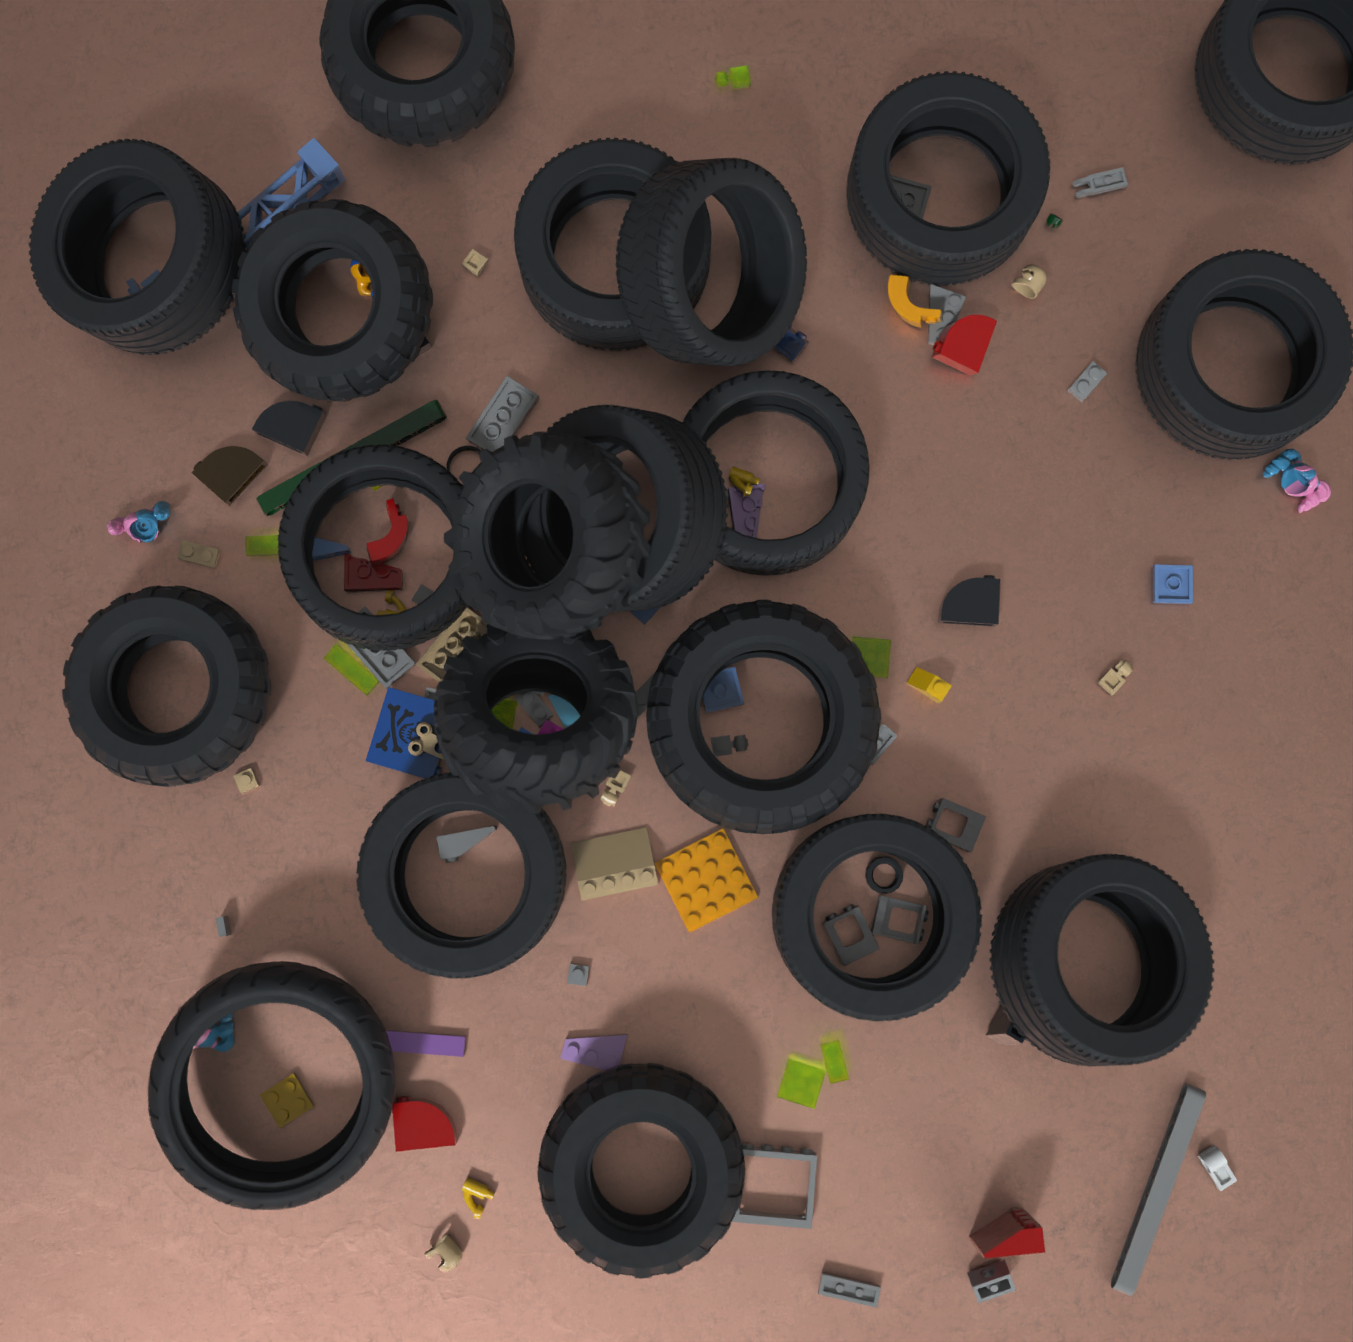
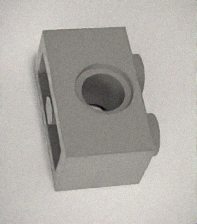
M1005 1260L967 1273L978 1303L1016 1290Z

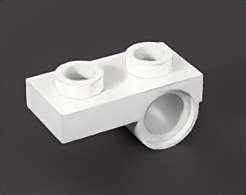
M1215 1145L1197 1155L1218 1190L1222 1191L1237 1181L1227 1165L1228 1162L1225 1156Z

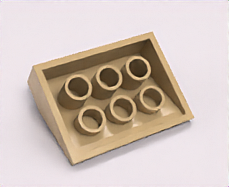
M466 608L462 615L437 637L416 665L436 681H442L446 674L443 666L447 657H456L463 650L462 640L467 635L477 639L487 633V623L476 613Z
M647 827L571 843L581 901L658 885Z

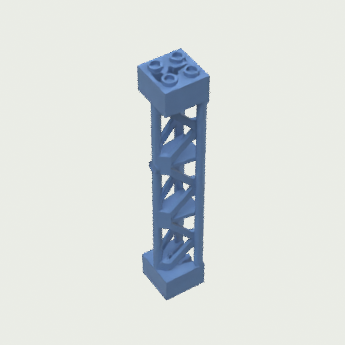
M315 138L297 151L300 157L297 163L238 211L240 219H243L250 213L248 233L245 234L246 239H244L246 249L252 243L250 238L259 228H265L271 222V217L281 211L294 209L298 204L315 200L319 201L345 180L338 163ZM309 171L314 178L307 183ZM296 174L294 194L272 195L273 192ZM320 183L322 188L307 199V193ZM268 208H275L276 210L271 212ZM262 210H263V211L266 213V215L268 216V217L265 218L263 221H262ZM157 269L140 285L144 288L150 284L160 273Z

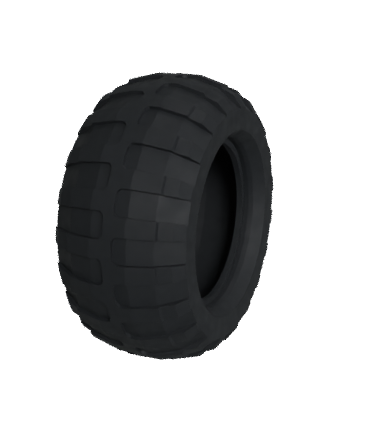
M761 599L753 602L729 604L694 621L673 641L660 661L651 681L646 710L647 734L651 752L658 770L676 796L706 820L727 829L753 834H774L800 829L834 812L863 781V777L876 754L881 724V709L879 708L876 681L858 646L851 642L838 629V626L829 619H824L808 611L807 608L793 603L786 604ZM750 658H771L785 662L804 674L818 693L824 717L821 740L813 756L797 772L777 779L749 778L727 768L715 757L708 747L700 725L701 700L712 680L722 670L736 662Z

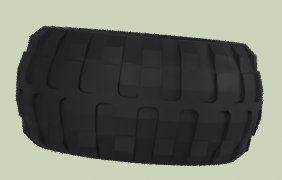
M502 0L327 1L319 36L322 67L333 94L345 112L353 120L360 122L371 133L383 139H392L395 143L412 147L413 144H422L425 147L439 146V142L449 139L452 142L465 137V132L473 127L475 129L479 128L486 121L489 113L495 110L506 92L507 83L513 74L515 39L511 18ZM417 15L434 16L448 22L461 34L462 39L457 55L444 70L434 76L419 80L402 79L387 73L376 63L377 47L385 32L395 23L407 17Z
M329 199L324 202L315 200L298 204L294 209L277 213L271 217V222L265 228H259L250 238L252 243L246 253L242 251L237 263L239 267L237 279H233L232 294L235 298L233 313L237 328L242 333L241 337L246 350L256 360L260 369L271 379L288 390L311 399L344 402L358 397H367L379 392L386 384L395 382L404 373L403 370L410 362H414L421 351L420 346L424 337H427L431 324L430 311L433 306V292L429 284V272L424 259L420 256L410 237L386 216L369 206L351 203L347 200ZM345 258L361 262L370 277L373 290L372 307L366 322L356 334L341 343L334 345H315L311 343L302 332L296 316V297L301 283L315 267L326 261Z
M158 585L145 587L135 593L124 594L110 602L111 605L105 609H100L87 621L89 624L82 633L79 632L71 644L73 649L69 661H65L63 668L65 689H62L64 706L68 709L69 723L75 736L82 741L86 752L95 761L101 763L113 774L133 782L151 786L175 787L206 780L208 777L227 769L241 753L246 752L255 740L254 736L266 718L268 711L266 706L268 697L271 695V679H269L268 658L260 644L258 635L252 626L233 607L213 595L190 587ZM169 641L189 642L201 653L208 668L210 685L206 702L198 715L185 726L170 732L155 733L146 728L136 718L131 709L128 698L130 674L139 658L154 646Z
M631 1063L599 1072L588 1078L567 1095L551 1118L544 1134L540 1148L537 1175L545 1213L553 1224L558 1237L567 1243L580 1259L588 1264L592 1263L602 1268L604 1272L617 1276L623 1274L645 1279L664 1273L667 1275L676 1273L686 1265L699 1261L724 1237L741 1204L745 1178V1161L740 1136L735 1123L713 1091L683 1071L655 1063ZM647 1122L666 1128L682 1142L691 1160V1174L684 1192L672 1205L657 1213L636 1215L616 1208L602 1195L594 1179L592 1163L597 1147L609 1133L630 1123Z

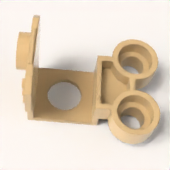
M426 722L420 723L416 728V732L421 738L420 740L410 742L408 746L409 752L414 756L427 752L444 760L442 753L439 754L435 751V745L438 741L437 736L432 734L431 725ZM423 726H426L428 729L425 734H422L420 731ZM418 744L420 746V749L417 752L413 751L412 749L413 745Z

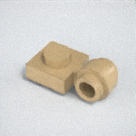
M1121 659L1114 667L1117 669L1116 672L1112 668L1109 669L1099 680L1098 684L1111 696L1114 695L1126 682L1121 676L1127 677L1134 670L1131 667L1132 664L1127 660Z
M620 770L615 779L609 777L606 785L611 787V790L605 789L600 800L608 806H615L619 798L616 795V791L624 792L631 775Z

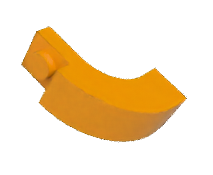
M889 275V298L895 312L902 320L912 326L921 328L923 320L928 324L942 322L943 314L941 310L919 308L909 301L910 280L908 276Z

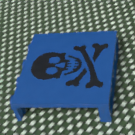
M388 687L365 761L425 779L441 774L442 767H439L440 758L427 752L414 756L408 750L410 742L420 740L421 738L416 732V728L420 723L426 722L430 724L432 734L436 735L434 724L435 700ZM423 726L420 731L422 734H425L428 729L426 726ZM436 743L435 751L441 754L439 743ZM418 744L413 745V751H419L420 746Z

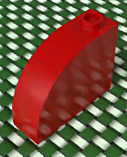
M976 314L968 315L952 322L942 331L939 339L935 342L932 357L969 376L978 373L997 321L988 316Z
M409 1096L397 1097V1100L393 1102L392 1114L396 1152L455 1146L457 1144V1132L453 1119L441 1105L427 1099H409Z

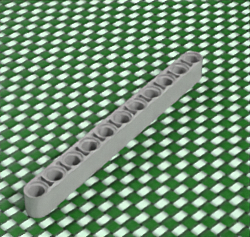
M1185 1084L1182 1087L1111 1280V1288L1130 1296L1136 1290L1205 1102L1206 1091L1192 1085Z

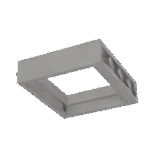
M742 1143L745 1156L810 1161L806 1216L742 1211L738 1209L732 1222L812 1229L817 1165L816 1152L807 1148H801V1151L793 1150V1147L782 1146L781 1149H773L772 1145L754 1147V1144Z

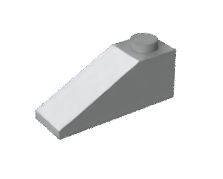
M496 826L437 836L440 860L446 859V863L458 861L457 857L463 856L497 830Z

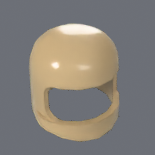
M1030 264L1023 268V278H1016L1011 285L1025 297L1034 299L1045 285L1047 275L1040 266Z
M448 1234L424 1253L428 1259L438 1254L442 1259L438 1269L443 1272L454 1269L462 1259L461 1248Z

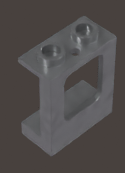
M941 798L939 801L936 800L932 809L934 815L932 819H928L926 826L937 832L938 835L945 838L950 844L966 852H972L986 816L944 798ZM944 808L967 817L966 825L959 838L936 828Z
M878 895L871 932L875 935L919 944V941H922L924 937L922 926L923 921L926 922L929 911L926 910L927 906ZM893 907L917 912L918 917L913 934L898 932L888 928Z
M854 904L843 908L844 912L839 915L835 912L826 916V921L823 922L844 966L879 950V946L859 905L854 906ZM849 915H854L864 934V938L848 947H844L834 928V923Z

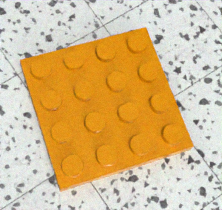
M724 829L654 863L689 933L758 898Z

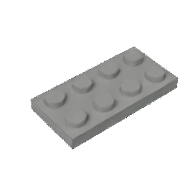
M506 376L467 435L466 440L482 450L488 449L492 452L504 445V438L515 435L538 400L539 395Z
M366 606L358 612L373 615ZM347 644L386 689L416 664L403 649L376 651Z

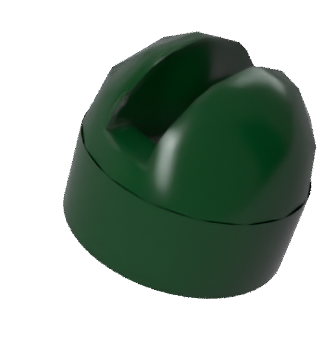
M1050 213L1046 220L1048 227L1053 224L1051 229L1058 228L1063 222L1061 218L1053 213Z

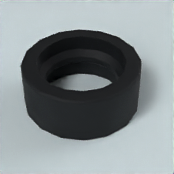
M879 857L869 863L866 868L865 878L872 890L877 893L888 894L900 887L903 882V871L896 860L889 857ZM888 864L895 870V880L890 886L882 887L874 881L873 871L878 865Z

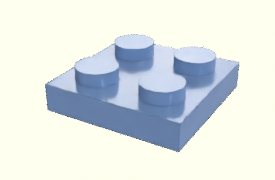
M1153 565V603L1192 604L1193 565Z
M735 667L722 670L707 687L703 695L706 713L744 705Z

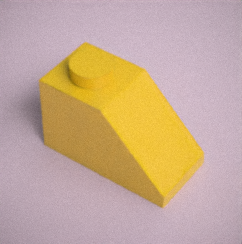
M918 667L915 668L906 682L938 704L943 701L952 685L938 676Z

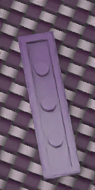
M387 1031L391 1048L394 1052L464 1057L466 1036Z

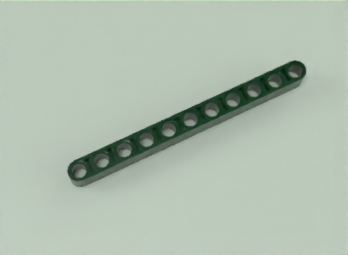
M433 400L336 454L366 445L399 446L441 423L447 418V415L439 401ZM323 461L259 495L256 500L264 515L271 516L284 509L300 481Z

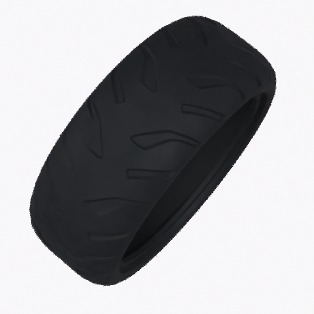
M288 961L256 963L233 969L212 980L189 998L173 1017L158 1043L151 1063L148 1081V1112L154 1134L164 1155L173 1168L194 1188L219 1202L251 1210H282L308 1204L333 1192L349 1181L367 1162L384 1135L391 1116L395 1091V1068L391 1044L383 1023L368 1001L349 983L329 972L314 966ZM265 1003H285L300 1006L321 1015L336 1026L348 1040L356 1054L363 1083L358 1105L346 1126L337 1136L310 1154L278 1162L249 1159L231 1152L215 1141L201 1125L193 1110L187 1082L190 1056L194 1045L213 1024L234 1011Z

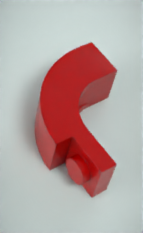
M394 499L386 500V509L391 522L389 533L380 540L366 543L371 566L383 564L394 558L405 543L407 516L406 514L401 515L399 504H395Z

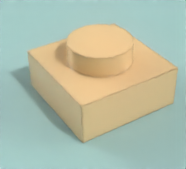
M472 249L463 261L462 266L476 276H479L488 263V259Z
M253 768L233 776L241 794L260 786Z

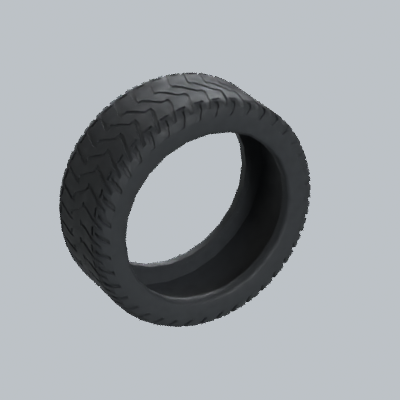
M741 158L686 160L672 163L651 176L639 188L640 190L636 192L635 197L629 203V208L623 217L624 222L620 226L618 234L620 238L617 240L616 247L618 252L616 255L618 290L627 317L638 335L651 348L664 357L689 364L743 365L769 352L780 342L787 333L788 328L792 325L800 307L804 293L803 287H805L807 259L805 257L807 256V247L804 243L806 241L804 229H801L803 226L800 215H797L798 210L795 203L791 201L792 198L789 192L765 168ZM710 195L714 196L725 207L733 220L739 237L742 256L741 278L737 295L729 312L712 330L701 322L693 310L686 292L683 275V249L688 228L696 211Z
M752 371L734 376L727 381L724 380L707 391L702 398L696 401L692 409H689L683 419V423L697 432L696 434L700 435L702 440L707 443L720 427L737 417L754 412H776L792 416L804 422L822 437L832 454L837 469L838 489L832 509L818 524L801 534L784 539H759L743 535L725 526L724 531L726 533L722 538L724 541L720 545L721 550L717 553L718 557L715 560L728 568L752 575H783L806 568L821 560L836 548L846 536L858 516L866 497L870 469L868 449L857 420L840 398L829 391L828 388L812 379L786 371Z
M366 445L340 452L324 460L300 481L295 491L292 492L280 520L278 556L283 577L290 592H292V596L322 630H325L328 634L344 643L352 644L362 649L367 648L376 651L400 650L425 643L427 640L438 636L462 615L468 606L461 597L464 584L452 577L448 570L445 579L434 593L417 606L400 613L379 616L357 613L340 606L321 590L315 576L312 557L315 537L323 519L337 503L348 495L367 487L383 485L405 487L424 495L441 509L453 528L454 515L447 510L449 500L459 498L463 486L443 465L418 451L393 445Z

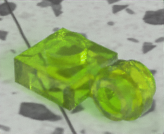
M748 66L730 68V75L725 71H720L716 73L715 83L719 87H724L728 85V82H731L732 89L751 86Z

